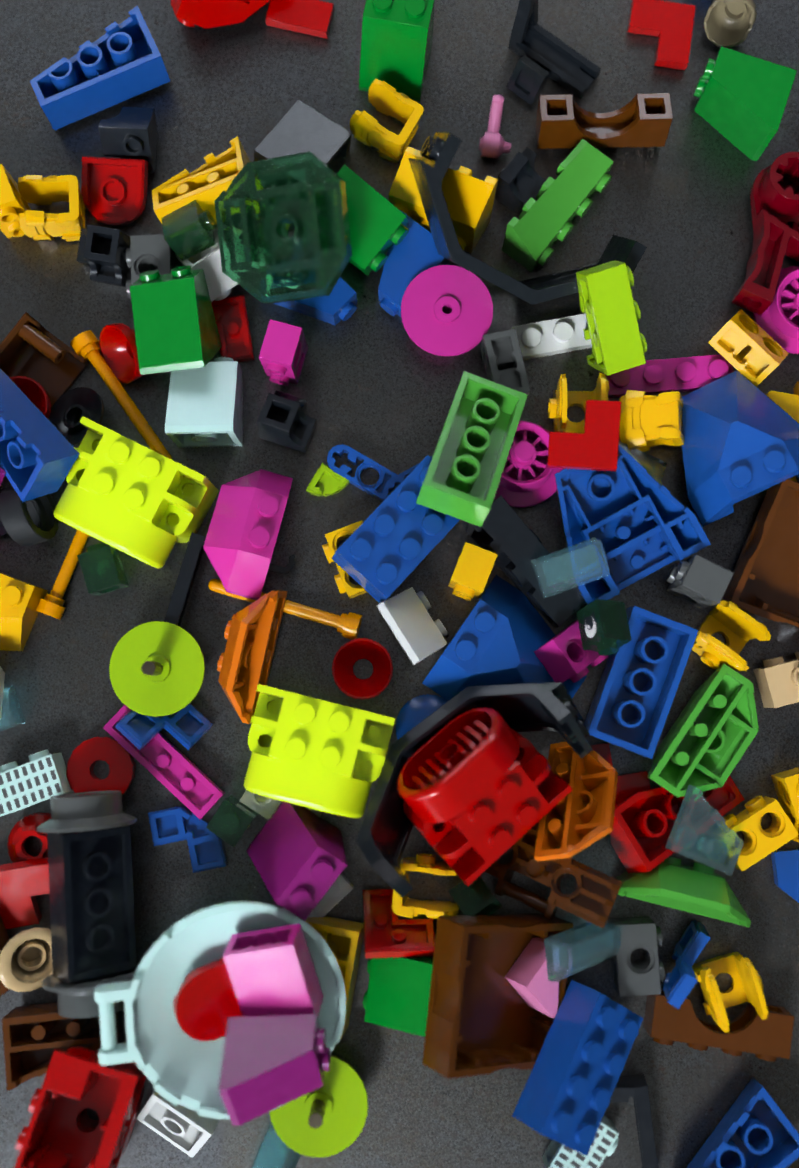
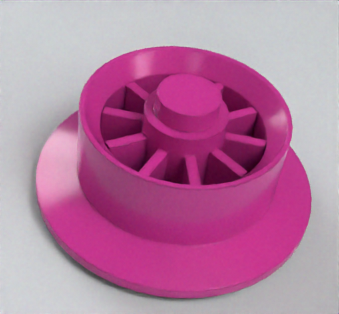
M439 265L424 270L410 282L402 298L401 319L406 333L418 347L433 355L457 356L472 350L483 340V335L488 333L492 323L493 303L487 287L478 276L459 266Z
M799 266L781 269L773 303L761 316L753 312L755 322L791 354H799Z
M519 421L494 500L502 496L510 507L524 508L546 501L557 491L555 474L564 469L547 468L550 432L546 428L533 422Z

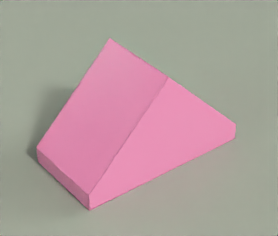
M538 937L532 938L505 975V978L530 1008L555 1018L558 1011L560 946Z

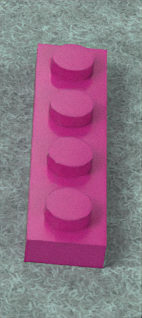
M721 354L645 360L646 364L605 376L609 382L608 398H620L625 396L627 390L646 392L645 395H657L671 391H678L680 393L693 392L732 373L733 366Z
M123 705L106 723L103 729L201 820L225 793L161 732L141 750L135 747L115 728L116 724L131 711L126 705Z

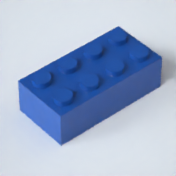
M428 455L336 550L331 558L378 603L384 602L460 520L416 503L432 459Z
M637 606L626 608L615 638L617 643L612 646L584 722L589 736L652 759L699 630Z
M571 979L512 1116L541 1135L587 1156L644 1018L604 994Z

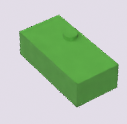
M464 371L416 503L481 527L491 509L528 394Z

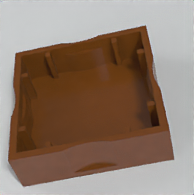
M787 479L768 489L735 565L734 574L722 598L725 601L737 604L740 609L775 622L788 623L799 627V483Z
M544 914L438 916L422 1064L447 1079L486 1075L506 1068L533 1069L554 1018L530 1008L507 981L505 975L532 938L538 937L559 945V1009L564 998L569 975L574 923L555 916L550 921L544 918Z

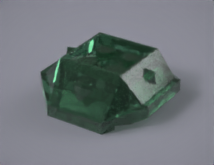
M310 151L247 163L233 179L228 189L223 191L214 201L222 272L233 281H236L261 303L265 304L329 296L352 256L345 181L315 153ZM294 223L295 231L293 236L289 238L288 229Z

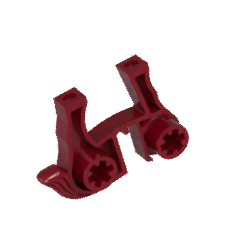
M792 151L778 156L772 165L767 166L757 175L751 187L753 248L747 262V273L744 283L735 294L732 303L760 316L773 303L784 256L786 255L799 262V152Z

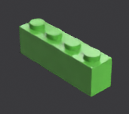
M582 139L559 165L555 173L558 177L554 179L552 176H549L542 184L536 200L531 197L523 206V211L519 218L514 216L507 224L502 251L531 273L538 264L544 266L555 251L552 249L553 245L558 239L563 242L572 231L574 225L571 223L575 217L579 215L582 218L593 203V200L590 198L596 191L602 193L612 179L609 172L614 161Z

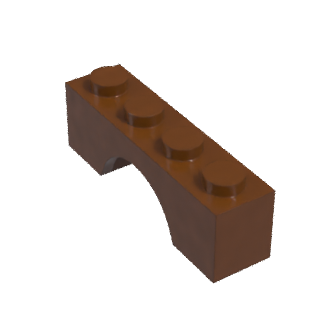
M637 93L627 105L608 113H592L580 108L572 94L540 95L535 123L537 149L575 148L582 139L595 148L664 147L673 120L670 93Z
M661 988V994L647 995L643 1027L649 1036L653 1038V1041L659 1044L673 1045L674 1041L687 1043L688 1047L696 1050L707 1051L708 1046L721 1048L722 1052L729 1055L742 1056V1052L754 1053L759 1059L774 1062L777 1060V1057L790 1059L794 1015L783 1006L766 1004L768 1015L767 1019L762 1020L754 1006L748 1002L744 1011L737 1018L729 1022L730 1032H724L717 1024L699 1019L695 1015L691 1000L686 997L679 1009L669 1004L664 990Z

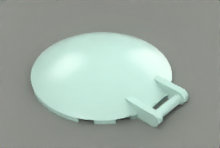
M233 901L215 904L191 913L172 925L152 944L141 960L131 981L107 983L94 988V1000L96 1003H99L102 1045L98 1050L99 1064L113 1065L136 1062L139 1070H142L153 1084V1089L175 1106L180 1104L198 1111V1115L203 1117L230 1119L218 1091L226 1036L213 1041H200L191 1038L181 1029L174 1015L173 1002L181 985L185 982L184 979L195 969L223 958L232 934L300 923L324 996L317 1020L320 1029H325L326 1047H330L332 1053L336 1043L340 1041L346 1014L345 986L335 955L323 937L309 923L288 910L271 904ZM124 1001L127 1035V1042L117 1043L114 1002Z

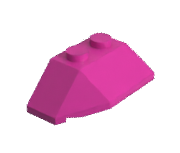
M261 469L221 486L203 549L226 592L253 600L260 598L293 478Z

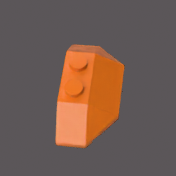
M272 590L234 614L232 620L228 621L225 628L224 638L227 639L225 652L221 653L217 663V671L220 672L218 682L239 718L246 724L251 723V717L255 713L260 692L256 691L258 684L267 686L288 592L285 590Z
M566 741L550 744L548 762L551 764V770L555 775L568 783L573 790L539 821L534 852L536 861L570 858L613 831L618 772L594 750L581 759Z

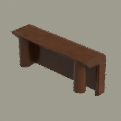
M25 312L0 344V368L9 378L26 376L37 381L48 393L51 408L57 399L70 389L89 365L86 359L81 355H77L72 348L51 334L27 312Z

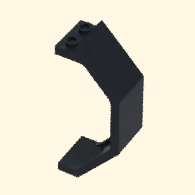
M436 132L434 137L429 136L421 149L422 161L408 158L438 254L532 305L578 293L576 272L613 260L626 263V267H630L633 274L647 249L646 246L637 241L613 235L600 259L593 264L517 281L467 254L459 245L443 196L442 181L462 140L451 133Z
M562 682L467 686L390 746L356 842L371 867L401 898L413 890L400 867L401 858L413 828V824L404 813L403 805L405 800L399 794L397 787L398 777L404 764L420 747L455 717L466 711L481 707L496 710L509 727L516 732L555 731L559 733L582 759L592 751L586 740L589 732L582 724L584 720Z

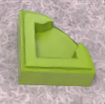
M322 462L306 488V492L316 496H330L342 491L349 484V481L332 471L328 465Z

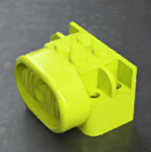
M82 416L80 423L88 430L79 447H74L80 454L66 476L68 485L54 509V517L154 568H162L176 542H189L191 533H198L219 490L206 476Z
M258 684L256 691L260 692L254 716L251 717L250 722L252 724L248 735V746L252 754L244 780V788L249 792L306 808L349 818H361L365 813L372 782L378 779L381 774L395 718Z

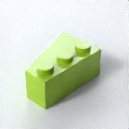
M613 260L576 272L580 308L582 313L585 312L588 328L583 329L585 340L591 339L593 353L587 355V364L607 376L646 364L644 353L647 352V343L644 335L639 331L637 320H640L641 313L636 300H633L631 287L634 286V278L630 267H626L624 262Z

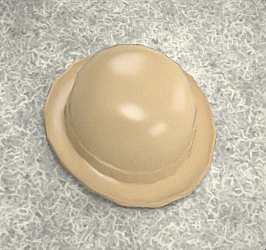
M35 927L21 931L8 941L0 953V980L8 989L16 992H31L42 988V981L53 974L51 929Z

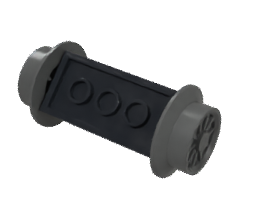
M119 790L79 792L50 797L51 819L37 826V832L47 833L53 973L42 981V987L45 990L57 993L58 1014L66 1018L98 1017L99 1003H96L94 1000V988L107 983L131 981L139 966L136 964L130 826H125L136 823L137 817L123 812L122 791ZM124 1001L114 1002L115 1013L125 1009Z

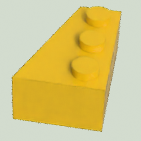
M238 136L229 141L232 147L215 157L211 152L203 157L206 163L191 173L184 169L151 190L153 210L167 234H170L172 240L181 236H188L204 227L219 224L223 220L235 215L248 213L253 208L260 206L253 166Z

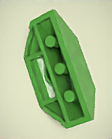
M725 663L721 664L694 692L659 745L648 778L676 797L721 788L759 731L753 682Z
M670 856L650 872L628 873L626 871L615 878L623 882L618 893L620 896L750 928V918L725 878L714 873L715 867L694 862V866L690 867L682 865L681 858Z

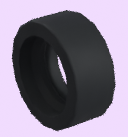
M12 485L1 491L0 519L6 532L16 543L21 546L30 547L56 536L58 520L53 515L56 506L50 494L22 502Z

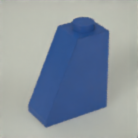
M407 214L405 215L408 218L409 224L407 228L409 231L399 245L396 246L393 243L387 251L388 258L384 263L378 287L380 306L392 316L397 314L400 317L402 298L410 282L424 270L434 266L448 265L450 260L438 254L432 233Z
M302 239L255 283L257 292L263 300L334 326L341 320H348L357 309V293Z

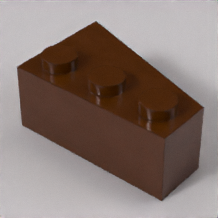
M58 1002L15 1007L2 1018L7 1091L18 1087L19 1084L36 1076L39 1077L46 1074L55 1049L65 1052L68 1048L74 1046L84 1047L93 1051L101 1048L100 1017H62L58 1014ZM119 1012L115 1013L116 1035L121 1031Z

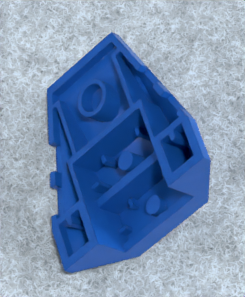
M738 370L682 396V434L684 436V445H681L687 496L702 527L734 513L733 504L789 478L795 477L799 483V423Z
M618 445L616 472L564 469L555 474L573 580L590 610L620 594V590L673 561H681L711 545L695 514L671 495V492L665 486L658 483L620 445Z
M495 575L422 683L447 701L467 686L555 683L534 651L556 635L521 591L498 575ZM586 675L575 683L570 679L563 682L571 699L586 679Z

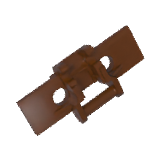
M534 827L511 846L514 851V857L510 863L500 864L496 860L484 871L499 878L495 894L500 897L506 895L543 913L544 918L550 921L553 920L559 907L603 929L623 883L572 858L536 861L534 852L538 829ZM514 872H518L550 887L552 890L548 900L511 883ZM565 874H572L577 880V887L571 894H563L560 888Z

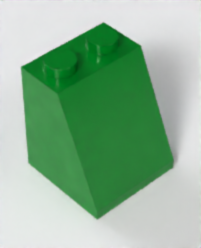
M366 0L362 21L359 90L368 92L370 85L375 79L384 80L394 87L397 92L406 94L414 101H421L433 44L435 0Z
M721 46L715 59H708L703 74L699 77L693 96L698 97L694 111L750 160L757 162L779 129L797 70Z
M345 164L302 218L314 235L367 276L372 270L377 272L388 258L385 253L393 243L396 246L399 245L409 231L407 228L409 224L407 216Z
M180 266L173 268L169 274L160 275L159 270L139 274L140 278L130 285L140 374L145 375L205 367L222 347L204 270H192L191 266Z
M434 957L369 958L367 963L369 983L363 998V1008L365 1009L364 1022L425 1037Z

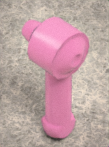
M496 94L492 98L487 132H485L479 142L481 157L497 159L504 153H510L511 143L504 141L502 135L499 134L505 99L500 94Z

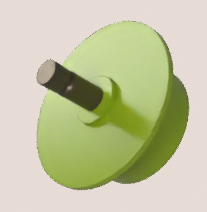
M162 621L143 623L128 631L115 646L109 665L110 680L117 697L134 712L152 717L171 715L189 705L200 691L205 675L204 656L195 638L180 626Z
M331 1055V1069L324 1072V1086L270 1111L271 1122L279 1138L293 1151L309 1157L332 1156L348 1148L360 1135L368 1113L367 1092L361 1077L355 1069L344 1060Z

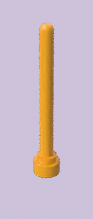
M87 330L75 336L70 345L77 355H81L84 359L91 362L150 449L172 459L170 453L99 353L101 351L99 347L100 341L93 331Z
M79 530L76 531L50 594L46 593L44 599L40 598L36 611L61 620L66 609L63 607L65 600L62 598L88 540V534Z
M211 579L208 583L211 591L250 603L256 601L226 592L219 579ZM290 600L285 601L283 610L284 613L337 628V632L342 633V637L351 640L357 638L363 615L353 612L348 614L342 613L340 616Z

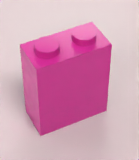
M300 923L232 934L223 954V959L243 1017L316 1014L318 1019L324 996Z

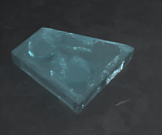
M689 785L665 848L732 876L744 842L734 830L728 828L722 815L710 806L702 796L704 793L699 788Z

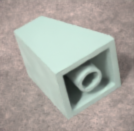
M218 357L214 359V362H208L205 367L171 371L165 433L178 447L243 446V371L238 361H234V359L229 357Z

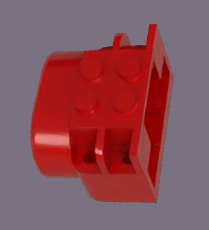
M486 707L466 711L446 724L407 760L401 769L397 782L398 792L405 800L403 807L406 817L432 849L467 886L477 879L573 790L568 783L552 772L551 764L536 750L528 739L510 728L500 713Z
M77 1046L68 1048L65 1052L55 1049L42 1088H37L31 1099L28 1111L33 1114L29 1126H24L18 1137L15 1149L20 1152L14 1168H117L121 1157L127 1149L144 1096V1084L147 1077L142 1070H139L136 1062L101 1065L98 1058L99 1049L93 1051ZM87 1108L95 1110L99 1120H92L87 1114Z

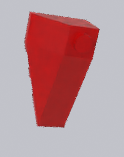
M731 776L728 777L721 788L688 794L682 797L674 796L663 787L634 793L615 807L613 831L610 832V844L628 873L650 872L745 799Z

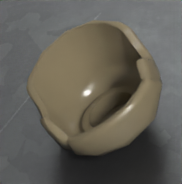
M714 0L704 19V29L707 38L716 46L730 48L744 42L756 20L757 11L754 0Z

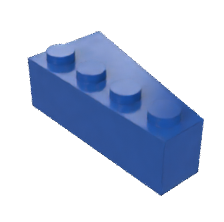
M138 5L128 12L130 17L118 25L115 21L105 28L106 34L93 43L87 40L80 45V50L70 59L63 57L30 80L38 102L54 131L170 82L160 52Z
M0 368V467L6 472L5 476L22 502L58 492L80 453Z
M752 1077L686 1168H786L799 1158V1133L765 1088Z

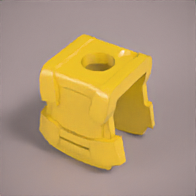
M375 79L368 90L369 103L376 108L375 110L387 116L390 115L402 122L404 127L400 134L397 135L380 125L378 120L366 111L356 110L350 119V131L354 134L355 139L369 148L371 146L376 147L380 157L392 163H397L417 133L424 108L406 94L397 92L394 87L384 80Z
M26 175L19 177V193L27 203L39 206L49 205L52 202H69L68 213H44V211L25 210V213H20L19 223L22 231L33 240H54V237L62 236V239H66V242L79 241L81 228L86 229V215L77 177L74 175H50L47 177L42 175Z
M599 373L596 381L597 385L593 391H567L566 374H561L557 390L553 391V399L548 401V418L553 419V432L584 433L585 416L581 422H572L567 417V409L571 406H579L583 409L585 415L586 400L608 401L609 382L605 374Z
M627 390L625 396L620 397L619 437L621 442L625 444L626 449L637 454L649 451L650 447L660 445H684V436L682 434L683 398L680 392H664L655 396L645 395L646 392Z
M721 600L709 612L697 629L699 631L692 651L701 656V661L713 669H718L721 664L725 663L736 671H747L750 667L739 656L740 652L750 639L757 638L759 641H770L771 635L764 624L756 621L741 610L737 604ZM714 633L722 634L726 639V645L711 635Z
M418 853L416 857H405L400 862L401 870L409 883L411 871L441 876H457L445 861H436V855ZM393 889L392 910L399 916L413 919L418 914H423L427 918L438 919V916H456L459 913V905L457 903L408 898L409 893L401 898Z
M732 952L692 965L705 1001L703 1003L707 1016L712 1015L715 1023L724 1032H730L725 1008L749 1002L754 1006L762 1020L767 1019L768 1010L763 994V983L758 971L754 968L749 958L743 957L739 952ZM720 973H727L732 978L731 987L726 991H719L715 978Z

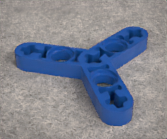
M344 444L332 447L327 455V463L332 471L381 502L389 496V491H394L395 485H399L418 465L416 464L406 471L396 474ZM344 453L348 454L347 459L349 463L355 466L357 460L362 461L357 467L354 477L350 476L353 471L347 465L343 464L340 468L336 467L337 463L334 459L336 455L341 457ZM367 468L375 469L379 473V480L376 484L366 485L360 479L361 473Z

